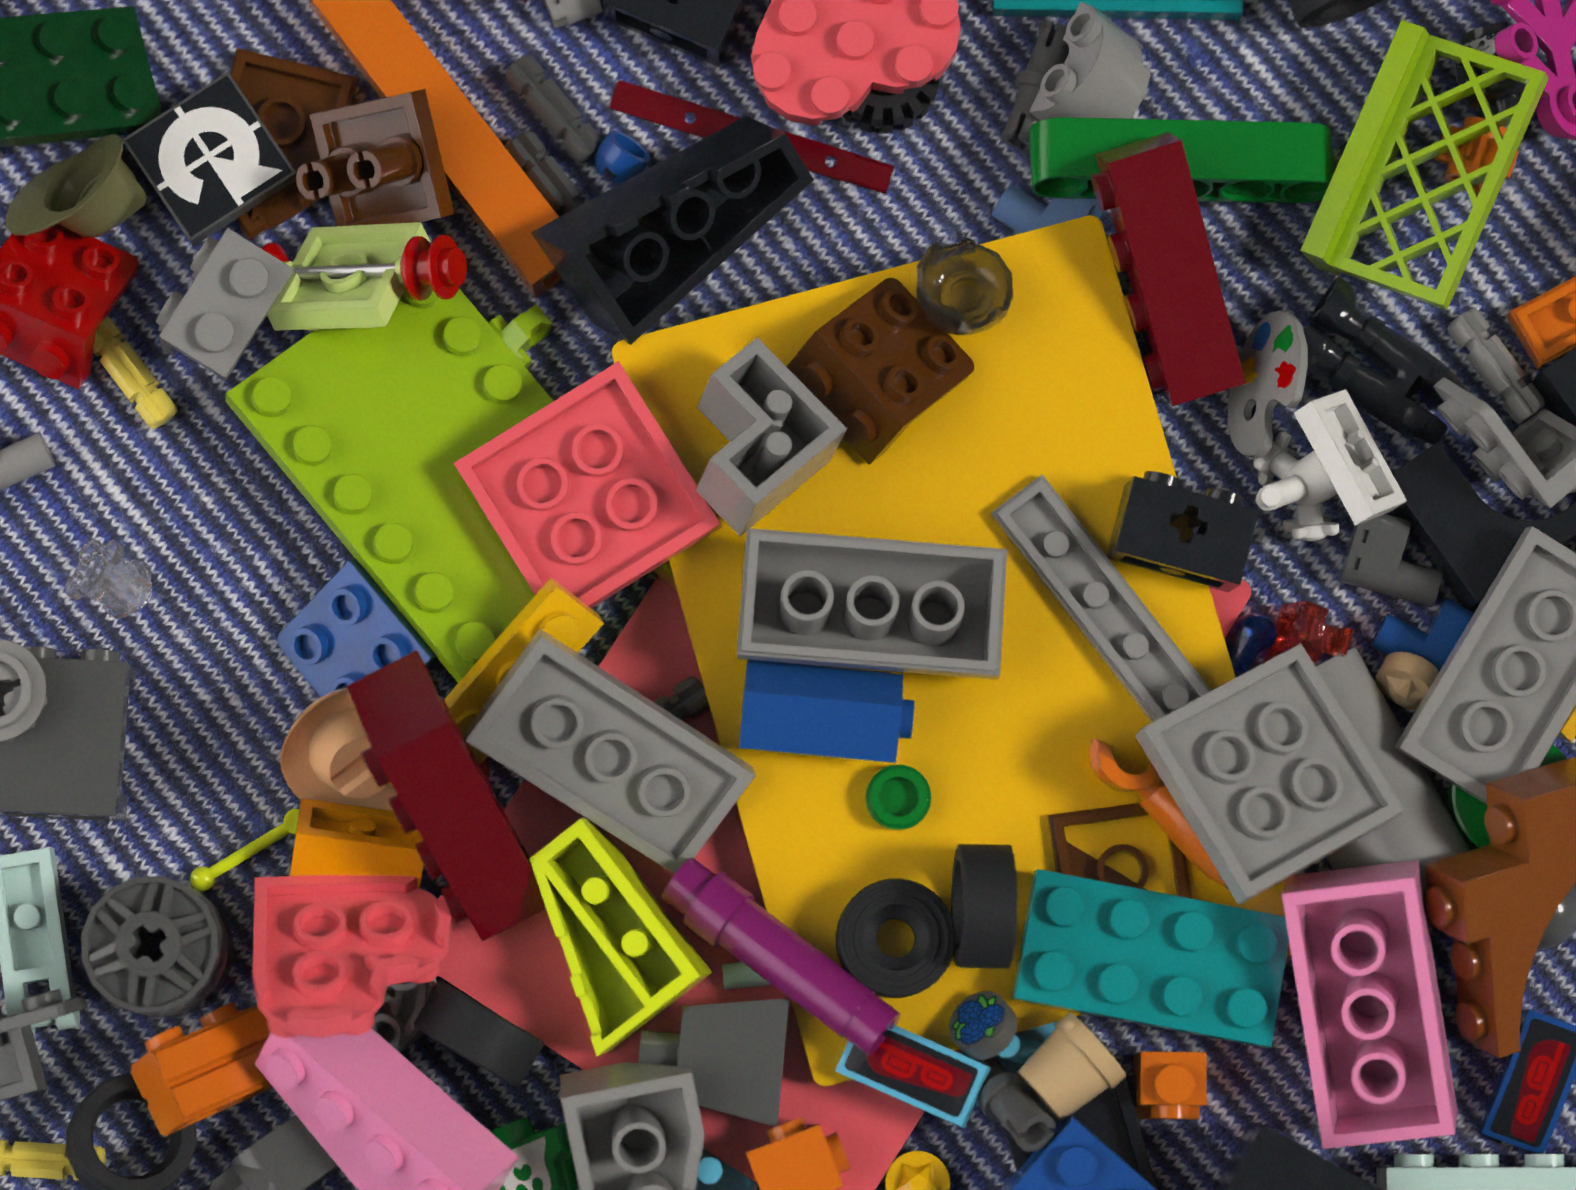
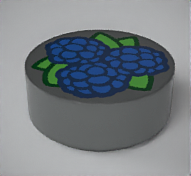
M989 991L978 992L967 997L957 1006L949 1021L951 1040L967 1057L974 1060L989 1059L1001 1053L1010 1044L1017 1030V1017L1013 1009L1000 995Z

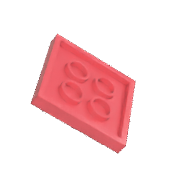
M619 361L454 463L535 595L550 578H553L587 606L593 608L722 528L721 523L709 504L696 492V483Z

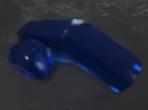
M1254 614L1244 615L1235 620L1224 638L1236 678L1250 671L1249 666L1261 650L1274 645L1277 629L1270 618L1255 616Z

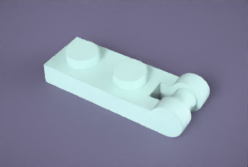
M50 847L0 856V966L7 1016L24 1012L21 1000L29 997L28 984L49 981L50 991L60 989L63 1001L77 997L74 991L55 851ZM80 1011L32 1024L33 1035L35 1034V1028L56 1025L59 1031L78 1028L80 1026Z

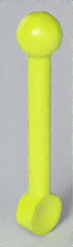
M299 809L288 811L282 824L211 867L200 866L195 868L190 875L191 886L198 891H207L213 887L215 878L288 834L296 835Z

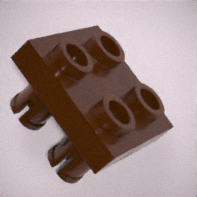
M425 89L310 114L320 160L301 165L297 170L296 184L299 192L309 200L329 196L336 226L413 223L455 214Z

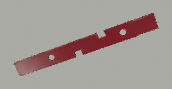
M622 80L617 82L610 102L612 110L701 138H705L740 119V117ZM687 113L695 114V122L687 123L684 117ZM782 131L789 138L808 171L886 194L894 171V165ZM833 156L836 158L837 163L834 167L826 165L825 160L827 157Z

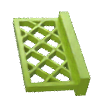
M1401 20L1300 251L1316 268L1337 276H1339V273H1343L1448 310L1549 77L1546 72L1430 35L1425 27ZM1442 56L1463 63L1470 81L1436 96L1429 80L1439 57ZM1473 67L1488 72L1477 77ZM1506 78L1526 84L1517 105L1493 115L1483 89ZM1425 91L1428 100L1419 104ZM1475 93L1486 119L1452 135L1442 108ZM1434 112L1444 139L1411 154L1404 138L1410 123ZM1509 123L1504 136H1502L1499 128ZM1492 132L1498 146L1493 162L1468 174L1457 147ZM1400 149L1403 158L1394 162L1397 152ZM1450 151L1460 178L1426 192L1416 166ZM1408 170L1419 197L1385 211L1379 196L1385 180ZM1483 182L1477 195L1474 185ZM1466 189L1473 206L1467 221L1443 231L1432 205ZM1374 207L1377 212V216L1369 219V216ZM1424 209L1435 236L1401 250L1391 223ZM1383 228L1393 255L1371 265L1352 260L1351 257L1359 239ZM1458 239L1452 253L1448 244ZM1441 248L1447 267L1437 289L1414 282L1407 262ZM1399 266L1403 278L1387 271Z

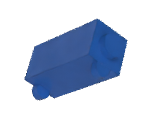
M747 660L739 748L896 763L899 738L911 739L914 700L903 699V674Z

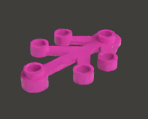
M1490 0L1493 4L1502 6L1516 22L1496 34L1494 44L1497 55L1501 58L1546 72L1549 79L1536 106L1539 122L1543 129L1552 137L1575 140L1576 71L1574 72L1570 51L1576 42V0H1568L1563 11L1561 10L1560 0H1535L1536 7L1530 0ZM1538 46L1546 54L1548 67L1536 56Z

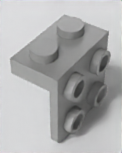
M229 228L226 229L219 241L211 236L207 238L190 266V269L194 271L191 277L195 280L185 295L177 290L172 293L155 322L159 325L158 331L161 332L159 340L163 351L173 357L179 351L224 380L230 375L294 273L292 267Z
M1445 377L1434 385L1435 390L1444 401L1437 407L1439 413L1457 434L1462 437L1466 433L1469 434L1478 446V449L1472 453V457L1494 482L1497 483L1502 479L1520 499L1523 500L1528 495H1531L1549 508H1552L1568 493L1576 492V427L1542 408L1511 434L1497 413L1486 402Z

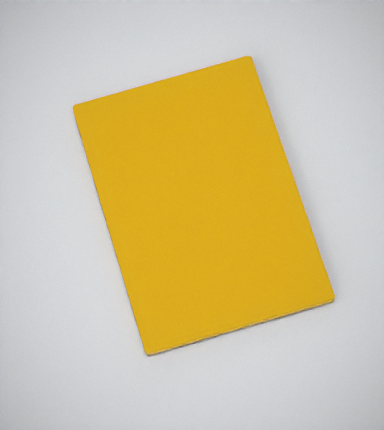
M1093 215L641 335L631 345L625 340H621L612 348L613 363L620 362L697 486L710 458L730 443L697 409L711 374L757 337L787 366L816 330L887 278H895L900 281L974 363V371L966 380L916 418L889 449L873 463L868 465L857 451L842 438L831 461L751 527V529L1007 549L1001 665L998 680L844 668L903 674V699L914 700V718L911 739L899 738L896 763L739 748L747 660L736 658L746 532L739 536L711 507L722 528L668 560L719 744L753 766L756 775L736 801L766 911L842 967L836 950L838 921L849 901L863 888L885 879L894 878L915 881L936 893L951 914L952 871L957 845L996 844L1012 846L1017 876V929L1011 967L960 968L956 966L953 955L945 973L928 989L904 998L878 996L901 1013L896 1026L953 1051L959 1048L949 1035L950 1018L963 1000L978 992H994L1005 1000L1016 1014V1033L1060 1021L1069 1012L1075 1016L1084 1014L1011 1000L1033 872L1036 869L1056 872L1047 816L1135 804L1143 799L1138 791L1121 792L1112 790L1102 783L1090 767L1088 748L1091 738L1113 746L1112 754L1118 767L1127 774L1138 775L1146 767L1148 756L1135 735L1143 727L1151 724L1150 720L991 516L995 509L1040 475H1043L1103 553L1107 555L1124 485L1134 476L1143 478L1145 471H1155L1177 477L1105 231L1100 219ZM1185 514L1181 515L1174 522H1170V526L1179 529L1178 540L1185 542L1194 535L1192 528L1188 527L1189 517ZM1110 560L1211 691L1236 678L1209 586ZM897 764L907 765L918 770L927 780L931 790V804L926 816L916 826L902 831L888 830L878 825L868 813L865 802L866 789L873 776L881 769ZM1150 815L1064 827L1066 841L1097 860L1104 851L1115 845L1126 844L1137 848L1145 856L1149 867L1148 879L1143 887L1149 891L1177 896L1168 836ZM1117 852L1107 858L1105 865L1133 882H1138L1140 866L1132 855ZM1185 856L1192 899L1285 917L1282 891L1287 879L1238 905L1229 889L1207 878ZM892 919L884 922L879 927L876 942L881 952L886 956L900 958L911 951L914 945V933L911 927L904 921ZM1288 943L1286 957L1291 956L1290 943ZM791 999L814 1082L826 1087L852 1080L835 1071L849 1040L845 1037H840Z

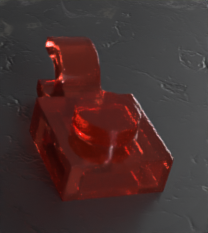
M1301 601L1282 604L1263 663L1299 644H1302L1313 663L1321 657L1322 653L1345 657L1347 656L1354 630L1326 625L1325 621L1329 609L1314 603Z

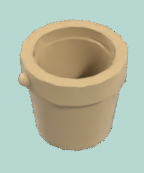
M1071 1012L1067 1013L1055 1024L1056 1029L1017 1071L1032 1092L1060 1121L1067 1118L1107 1088L1113 1089L1127 1076L1105 1046Z

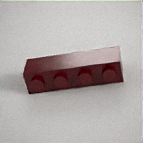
M1166 132L1095 154L1100 172L1091 175L1092 185L1100 209L1102 211H1111L1116 233L1108 236V244L1118 272L1127 270L1133 294L1124 296V300L1134 332L1143 331L1149 354L1142 355L1141 357L1151 391L1159 390L1161 396L1172 406H1176L1246 384L1182 140Z

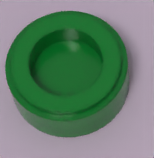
M899 764L887 766L878 771L869 782L865 794L866 807L871 818L883 828L893 831L907 830L916 826L926 816L931 804L930 786L925 777L918 770L910 766Z

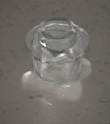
M92 539L80 550L79 563L74 574L66 583L65 592L66 595L75 600L87 596L94 601L102 603L108 615L116 619L124 618L142 609L149 600L152 592L151 570L148 564L141 560L134 559L129 561L123 557V545L115 540H111L106 545H103Z

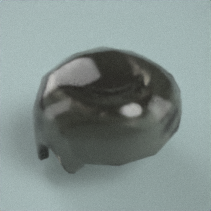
M965 238L958 243L941 246L938 242H935L928 247L917 265V302L928 322L945 333L974 335L985 332L1001 323L1002 319L1007 315L1014 297L1012 272L997 252L976 244L970 238Z

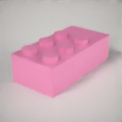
M1418 859L1298 874L1287 878L1282 891V900L1322 1148L1328 1149L1455 1135L1458 1110Z

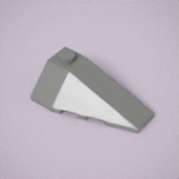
M622 1062L560 1075L561 1103L580 1190H696L700 1157H702L704 1129L691 1068Z

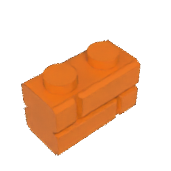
M232 1002L201 1017L199 1021L203 1027L202 1029L185 1036L181 1027L176 1026L150 1038L144 1043L148 1053L131 1065L130 1072L143 1099L148 1101L147 1108L160 1134L168 1136L273 1088L255 1066V1062L271 1033L268 1028L267 1018L258 1009V1005L239 1012L235 1002Z

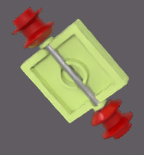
M421 222L312 227L293 262L289 261L285 250L277 243H268L261 248L294 269L293 275L267 314L275 331L386 327L405 289H407L413 299L418 301L428 299L433 291L440 299L447 300L456 295L460 285L464 283L467 274L465 255L457 247L455 241L448 235H439L430 244L428 235Z

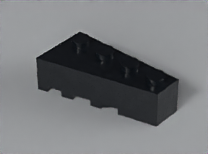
M744 116L536 229L531 234L591 322L631 345L814 179L784 132Z

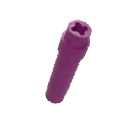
M690 858L678 869L667 884L662 894V900L685 916L683 920L684 925L713 947H723L840 1037H845L868 1056L874 1054L886 1038L882 1033L888 1028L892 1030L899 1021L901 1013L879 998L874 991L860 983L848 971L754 902V895L724 872L714 874L696 859Z

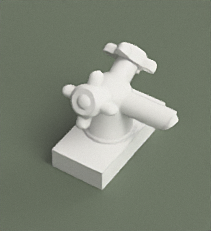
M1346 389L1313 400L1294 412L1314 451L1297 460L1294 458L1296 452L1288 448L1291 435L1281 431L1276 436L1275 441L1272 442V448L1267 455L1256 458L1253 463L1254 467L1260 471L1258 482L1263 486L1256 494V503L1261 509L1271 511L1293 502L1297 504L1298 520L1288 519L1283 521L1284 530L1291 533L1292 537L1296 540L1316 541L1338 534L1339 523L1331 522V516H1323L1322 505L1323 502L1336 495H1339L1355 526L1389 513L1407 502ZM1274 475L1281 479L1279 481L1271 483Z

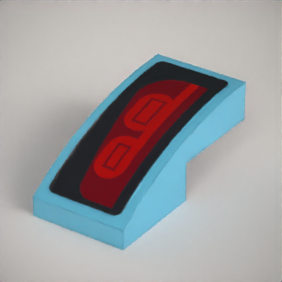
M896 1025L892 1030L888 1028L882 1033L886 1038L871 1056H868L848 1041L835 1070L836 1072L965 1129L989 1074L990 1067Z

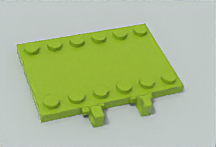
M405 289L386 327L313 330L228 391L225 402L459 683L532 600L535 594L454 463L553 402V399L527 370L532 360L526 354L529 349L549 335L552 322L535 304L514 318L509 324L501 315L493 318L488 323L460 289L451 299H440L433 291L428 299L422 301L413 299L407 289Z

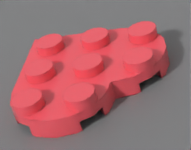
M771 0L756 33L751 54L755 84L765 97V102L769 108L789 121L811 126L820 125V121L838 119L850 110L851 113L860 107L872 89L891 94H902L905 89L922 87L932 79L936 81L941 78L955 59L961 31L958 1Z
M365 875L255 877L253 985L258 1009L267 1018L268 1028L274 1035L281 1038H292L298 1035L321 1038L342 1033L347 1035L364 1034L374 1025L375 1013L383 1005L388 985L405 982L424 984L431 982L439 975L440 962L448 954L452 939V916L444 896L441 895L437 899L432 893L418 888L417 878L413 876Z

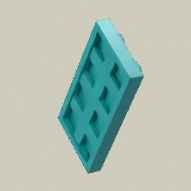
M1036 869L1032 877L1011 1000L1256 1047L1271 1048L1289 943L1286 918L1274 914Z

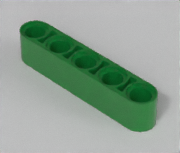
M1058 117L1040 120L1029 128L1032 191L1036 195L1045 198L1096 199L1091 175L1099 173L1100 170L1095 154L1166 132L1182 140L1198 201L1317 202L1323 199L1335 172L1332 130L1328 126L1319 123Z

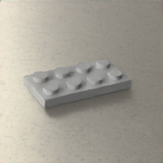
M1533 526L1524 529L1394 746L1401 753L1486 805L1485 783L1538 768L1576 705L1575 552Z
M541 629L532 638L464 732L466 742L674 874L687 860L695 858L756 776L753 766Z

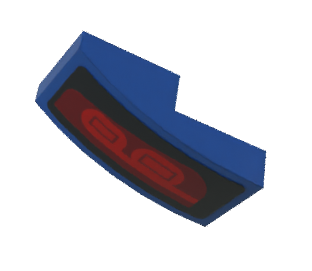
M1530 1009L1523 1011L1520 1021V1052L1509 1055L1504 1071L1498 1073L1479 1134L1534 1154L1544 1153L1576 1075L1575 1025Z

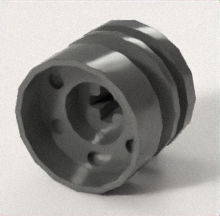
M164 876L134 877L110 888L91 908L81 933L82 962L92 985L111 1004L154 1018L182 1017L206 1006L224 987L234 962L233 933L223 911L204 893ZM148 931L159 936L166 935L167 937L160 944V949L164 954L160 960L149 956L141 957L140 955L147 947L143 936Z

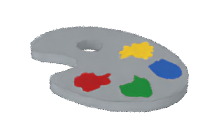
M1283 311L1271 312L1254 327L1239 354L1246 384L1229 389L1228 428L1230 438L1235 448L1242 455L1252 458L1265 457L1272 448V415L1277 403L1295 409L1303 397L1308 368V346L1302 324L1294 315ZM1256 403V412L1253 418H1251L1252 409Z

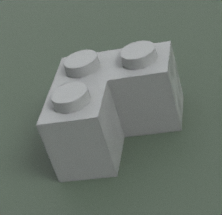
M758 337L711 374L699 401L697 409L730 443L710 458L696 488V492L741 536L747 531V528L755 525L827 465L847 430Z

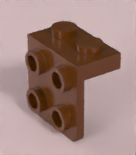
M895 278L885 279L816 330L786 366L847 428L843 439L857 451L868 465L883 455L916 418L966 380L974 371L972 359L905 286Z

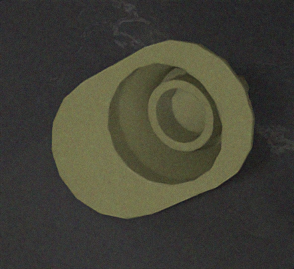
M116 134L105 135L85 150L37 174L19 191L11 202L5 216L6 228L14 235L28 236L58 224L83 237L94 238L124 222L145 205L147 195L137 182L134 173L121 159L123 140Z

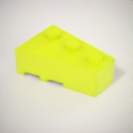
M580 818L529 858L555 936L560 939L572 975L570 980L576 997L580 998L592 1033L590 1038L597 1057L614 1050L712 973L606 831L587 818Z

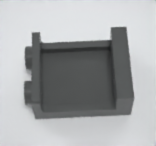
M22 646L34 655L47 676L46 697L48 703L43 707L38 716L35 727L26 730L15 737L13 741L0 742V816L126 822L128 796L122 794L121 791L129 684L136 681V669L127 662H120V652L84 649L81 652V660L56 658V649ZM0 681V712L2 716L5 715L2 708L5 706L4 695L12 692L13 688L20 686L21 683H3Z

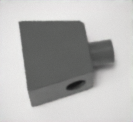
M769 999L683 1006L680 1034L648 1030L641 1031L638 1063L691 1068L699 1107L765 1125L777 1126L789 1000Z

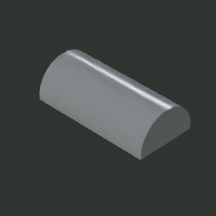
M747 528L736 659L998 680L1001 665L1007 549Z
M1355 647L1319 664L1316 668L1405 811L1395 819L1328 855L1326 858L1333 870L1418 859L1423 893H1425L1427 890L1425 864L1464 853L1471 849L1424 766L1394 748L1403 733V729Z

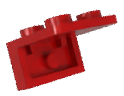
M58 224L28 236H19L12 233L0 248V355L32 368L44 377L56 379L76 389H80L91 373L95 333L136 277L139 264L138 259L119 248L96 238L83 237Z

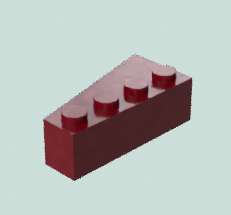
M418 650L346 686L371 745L370 748L361 752L366 766L379 788L389 783L394 788L397 795L388 800L404 832L408 834L416 829L419 831L423 840L415 844V847L431 878L435 879L444 874L449 885L442 888L441 891L456 921L460 924L470 919L481 940L484 941L546 909L529 859L530 857L500 801H497L474 753L469 750L443 696L439 697Z

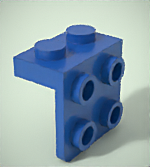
M356 558L349 560L278 635V645L320 697L346 688L351 683L415 650H418L427 668L440 663L434 652Z

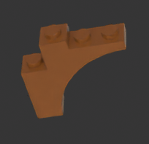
M1576 756L1485 783L1487 810L1484 821L1490 845L1425 864L1427 890L1424 893V906L1429 917V925L1453 937L1450 957L1456 972L1458 1005L1455 1009V1019L1461 1039L1497 1058L1520 1052L1522 1001L1534 955L1558 906L1576 883Z

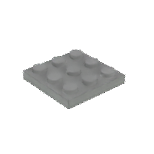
M1302 644L1287 650L1152 722L1135 735L1238 905L1395 819L1405 811Z

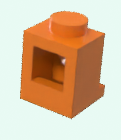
M1206 1052L1135 1053L1134 1108L1137 1118L1200 1120V1106L1207 1105Z

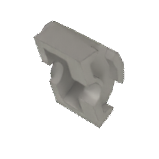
M1080 2L1075 14L1067 24L1066 33L1063 41L1069 45L1068 57L1064 64H1057L1045 73L1029 113L1038 120L1058 117L1131 119L1145 96L1150 79V70L1142 64L1141 50L1143 46L1095 7Z

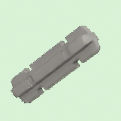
M1472 308L1465 311L1450 323L1448 333L1460 349L1466 346L1470 353L1466 357L1496 397L1499 395L1504 397L1506 401L1502 406L1511 418L1517 423L1526 421L1545 405L1543 396L1533 383L1527 385L1524 382L1525 372L1496 334L1492 337L1489 335L1487 329L1490 325L1479 310Z

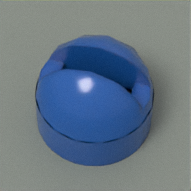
M616 130L609 131L600 144L595 158L597 171L600 176L603 175L607 168L616 174L611 183L614 185H619L643 172L651 161L649 153L641 144L630 136Z

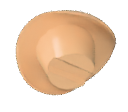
M347 687L330 692L314 701L294 721L281 749V770L291 791L300 801L301 798L393 811L388 799L397 795L394 788L390 784L379 788L362 757L361 752L370 748L371 745Z

